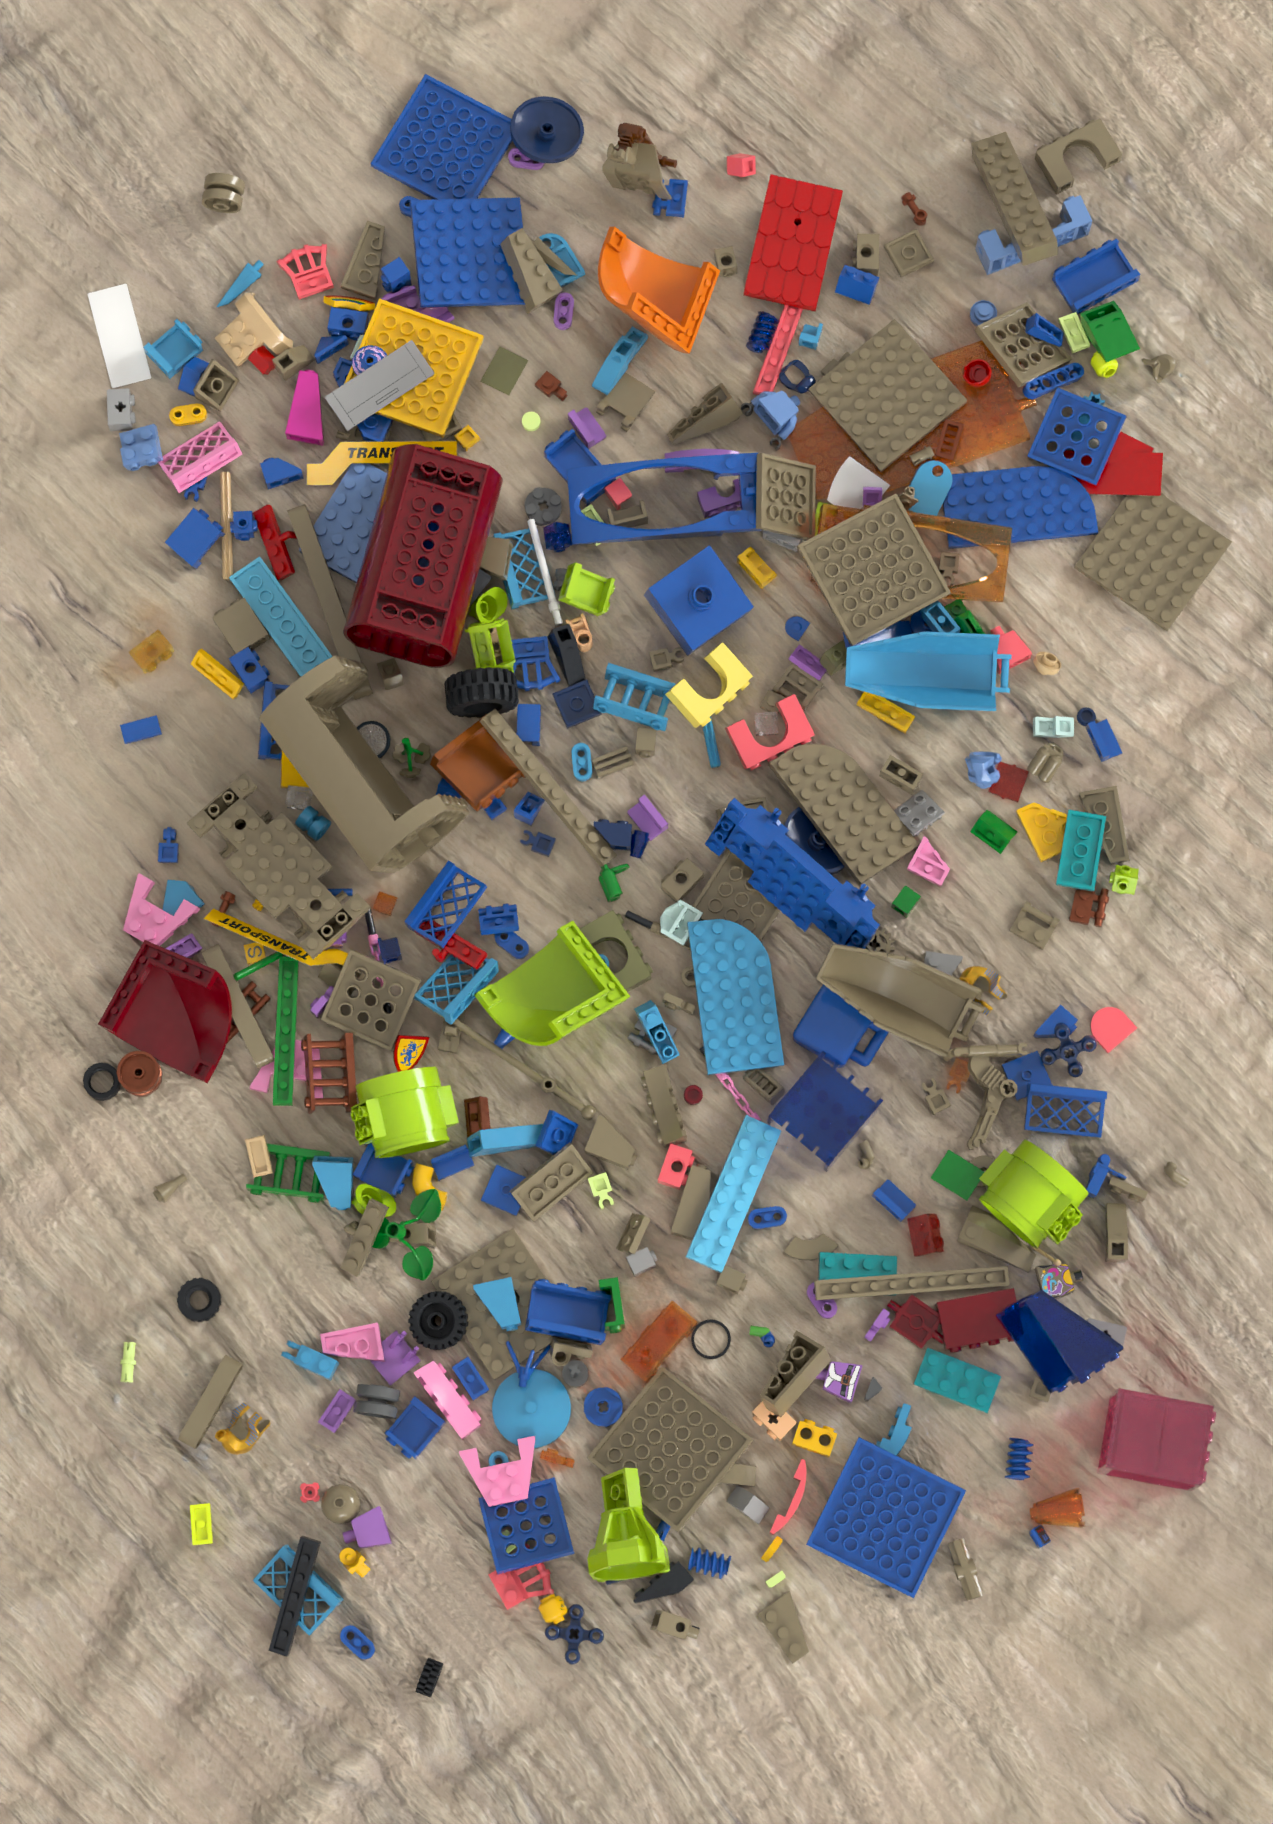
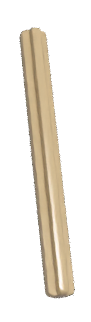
M221 472V526L223 527L222 531L225 533L222 537V577L224 580H230L229 577L233 575L232 533L230 530V522H232L230 472Z

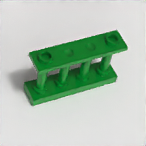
M267 1144L269 1154L275 1155V1158H277L273 1187L261 1186L262 1176L254 1177L253 1185L246 1184V1189L250 1191V1194L262 1195L263 1192L308 1198V1201L313 1203H319L320 1200L325 1201L324 1194L319 1193L320 1181L315 1170L311 1192L300 1191L303 1165L306 1159L313 1160L314 1156H331L330 1152ZM287 1157H293L296 1161L292 1190L280 1188L284 1161Z

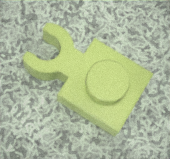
M604 1172L587 1178L593 1196L599 1195L600 1197L598 1201L600 1208H604L602 1202L605 1199H608L610 1204L613 1205V1199L607 1194V1192L612 1191L607 1173Z

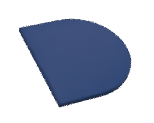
M799 616L791 617L785 624L786 633L799 641L810 625V622Z

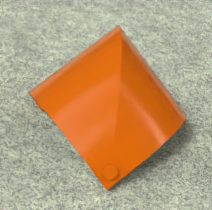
M615 226L609 227L598 263V280L602 293L609 302L667 346L676 351L690 354L720 270L710 262H703L700 268L661 257L629 240Z

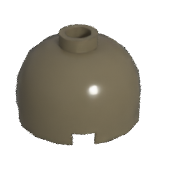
M334 1485L326 1490L322 1497V1512L333 1523H350L360 1512V1497L355 1489L348 1485Z

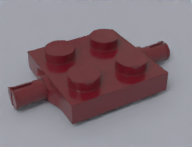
M912 1294L906 1303L901 1306L892 1299L890 1300L887 1307L896 1312L895 1319L889 1326L891 1329L920 1349L931 1338H934L941 1344L944 1342L943 1335L937 1332L940 1323L937 1311Z

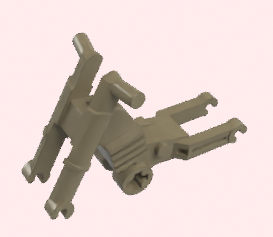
M997 1043L996 1045L954 1047L949 1050L947 1057H943L944 1061H949L953 1057L969 1058L968 1071L975 1080V1083L985 1090L979 1118L971 1138L967 1141L968 1149L972 1150L974 1147H979L980 1141L982 1144L986 1142L1001 1102L1014 1096L1018 1089L1017 1084L1013 1080H1005L1003 1078L1005 1075L991 1065L989 1058H1019L1028 1053L1021 1049L1027 1046L1026 1043L1014 1045H999ZM1003 1086H1006V1091H1008L1007 1094L1004 1093L1005 1089L1003 1088Z

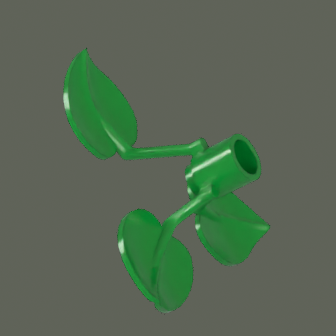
M436 1189L426 1190L414 1198L410 1206V1212L417 1216L415 1219L405 1222L401 1221L399 1224L389 1222L388 1219L384 1218L372 1246L376 1249L386 1247L390 1241L389 1237L405 1244L412 1252L405 1254L402 1261L403 1270L410 1277L421 1281L426 1280L432 1271L433 1255L427 1247L419 1246L414 1249L412 1245L404 1240L406 1235V1228L404 1226L417 1222L420 1219L424 1223H431L440 1216L441 1202Z

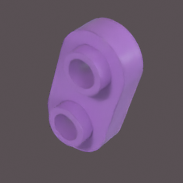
M513 148L508 154L509 163L516 168L539 170L545 164L541 162L533 163L532 159L526 157L517 148ZM516 157H520V158H521V160H519V161H516V160H514V159H515Z
M560 293L555 300L553 319L555 327L559 330H566L572 325L574 299L569 293ZM567 302L568 305L563 306L562 303ZM565 319L566 322L562 324L560 320Z
M814 1282L811 1283L807 1288V1297L822 1318H832L837 1312V1304L833 1299L816 1300L813 1293L815 1289ZM830 1305L831 1310L828 1312L825 1311L824 1306Z

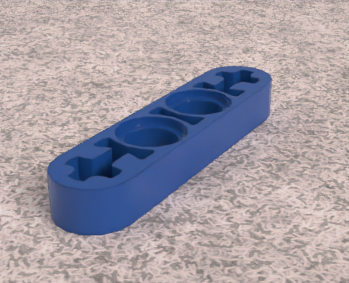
M1071 363L1029 381L1024 385L1022 392L1028 399L1038 398L1055 391L1057 387L1062 388L1077 382L1084 375V368L1079 363ZM1057 374L1064 377L1063 382L1058 380ZM1042 380L1048 381L1050 387L1044 386Z

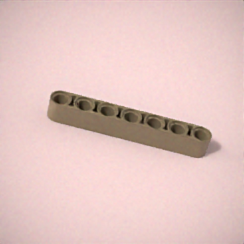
M219 944L202 951L201 954L207 966L219 972L228 986L232 1003V1017L256 1067L259 1069L274 1062V1056L237 981L233 977L232 970Z

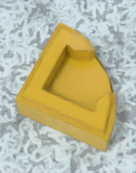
M777 1536L761 1559L765 1562L769 1561L783 1542V1539Z

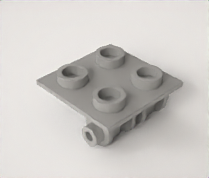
M923 790L894 810L913 837L915 835L918 836L923 829H928V825L932 826V823L938 819L940 820L941 816L945 813Z

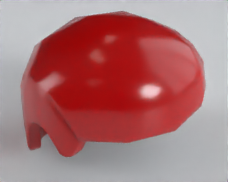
M981 359L972 360L964 367L963 378L970 386L976 388L983 387L991 379V366Z

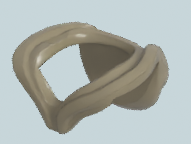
M1168 354L1159 355L1151 360L1141 359L1145 365L1153 368V377L1157 383H1161L1164 378L1171 375L1176 366L1175 360Z

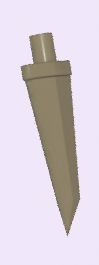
M539 237L535 241L529 238L546 264L565 275H577Z

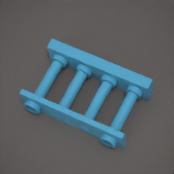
M608 663L605 679L609 681L603 697L595 696L593 709L652 727L655 730L666 731L668 718L664 717L670 700L665 694L676 684ZM616 683L627 686L621 703L610 700ZM634 689L645 692L639 709L628 706ZM652 694L663 697L657 715L646 711Z

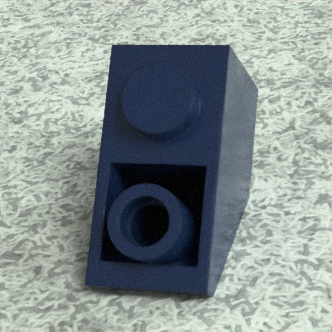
M599 819L598 822L594 821V828L612 850H631L632 824H628L629 822L627 821L609 823V820Z

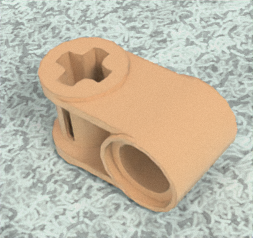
M582 613L579 617L572 620L566 619V624H570L576 638L579 651L588 652L593 646V641L584 614ZM582 638L589 640L586 644L579 642Z

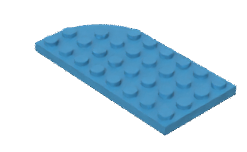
M712 919L687 922L707 1075L784 1066L769 955L761 941L751 931L732 921Z

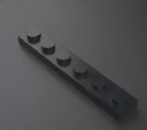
M306 1536L300 1537L268 1651L286 1657L290 1654L321 1541Z

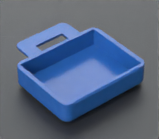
M823 984L794 1030L793 1040L837 1068L844 1067L849 1059L866 1067L871 1063L889 1032L874 1025L871 1020L860 1014L857 1009L846 1003L842 997L832 992ZM870 1028L875 1031V1034L862 1053L856 1047L867 1029Z

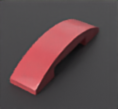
M801 1459L793 1477L800 1484L786 1516L777 1514L770 1531L772 1535L789 1522L800 1504L806 1484V1463L803 1459Z

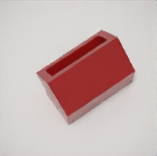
M263 345L255 349L247 358L262 374L268 375L274 369L272 359L275 357Z

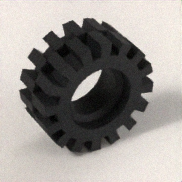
M431 1658L427 1659L415 1692L431 1698L441 1674L442 1662Z

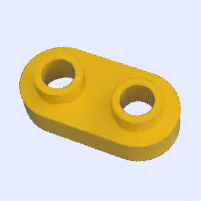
M189 404L174 407L170 411L169 417L175 426L199 424L207 418V411L202 404ZM200 410V413L194 414V411ZM177 413L182 414L181 417H176L175 415Z

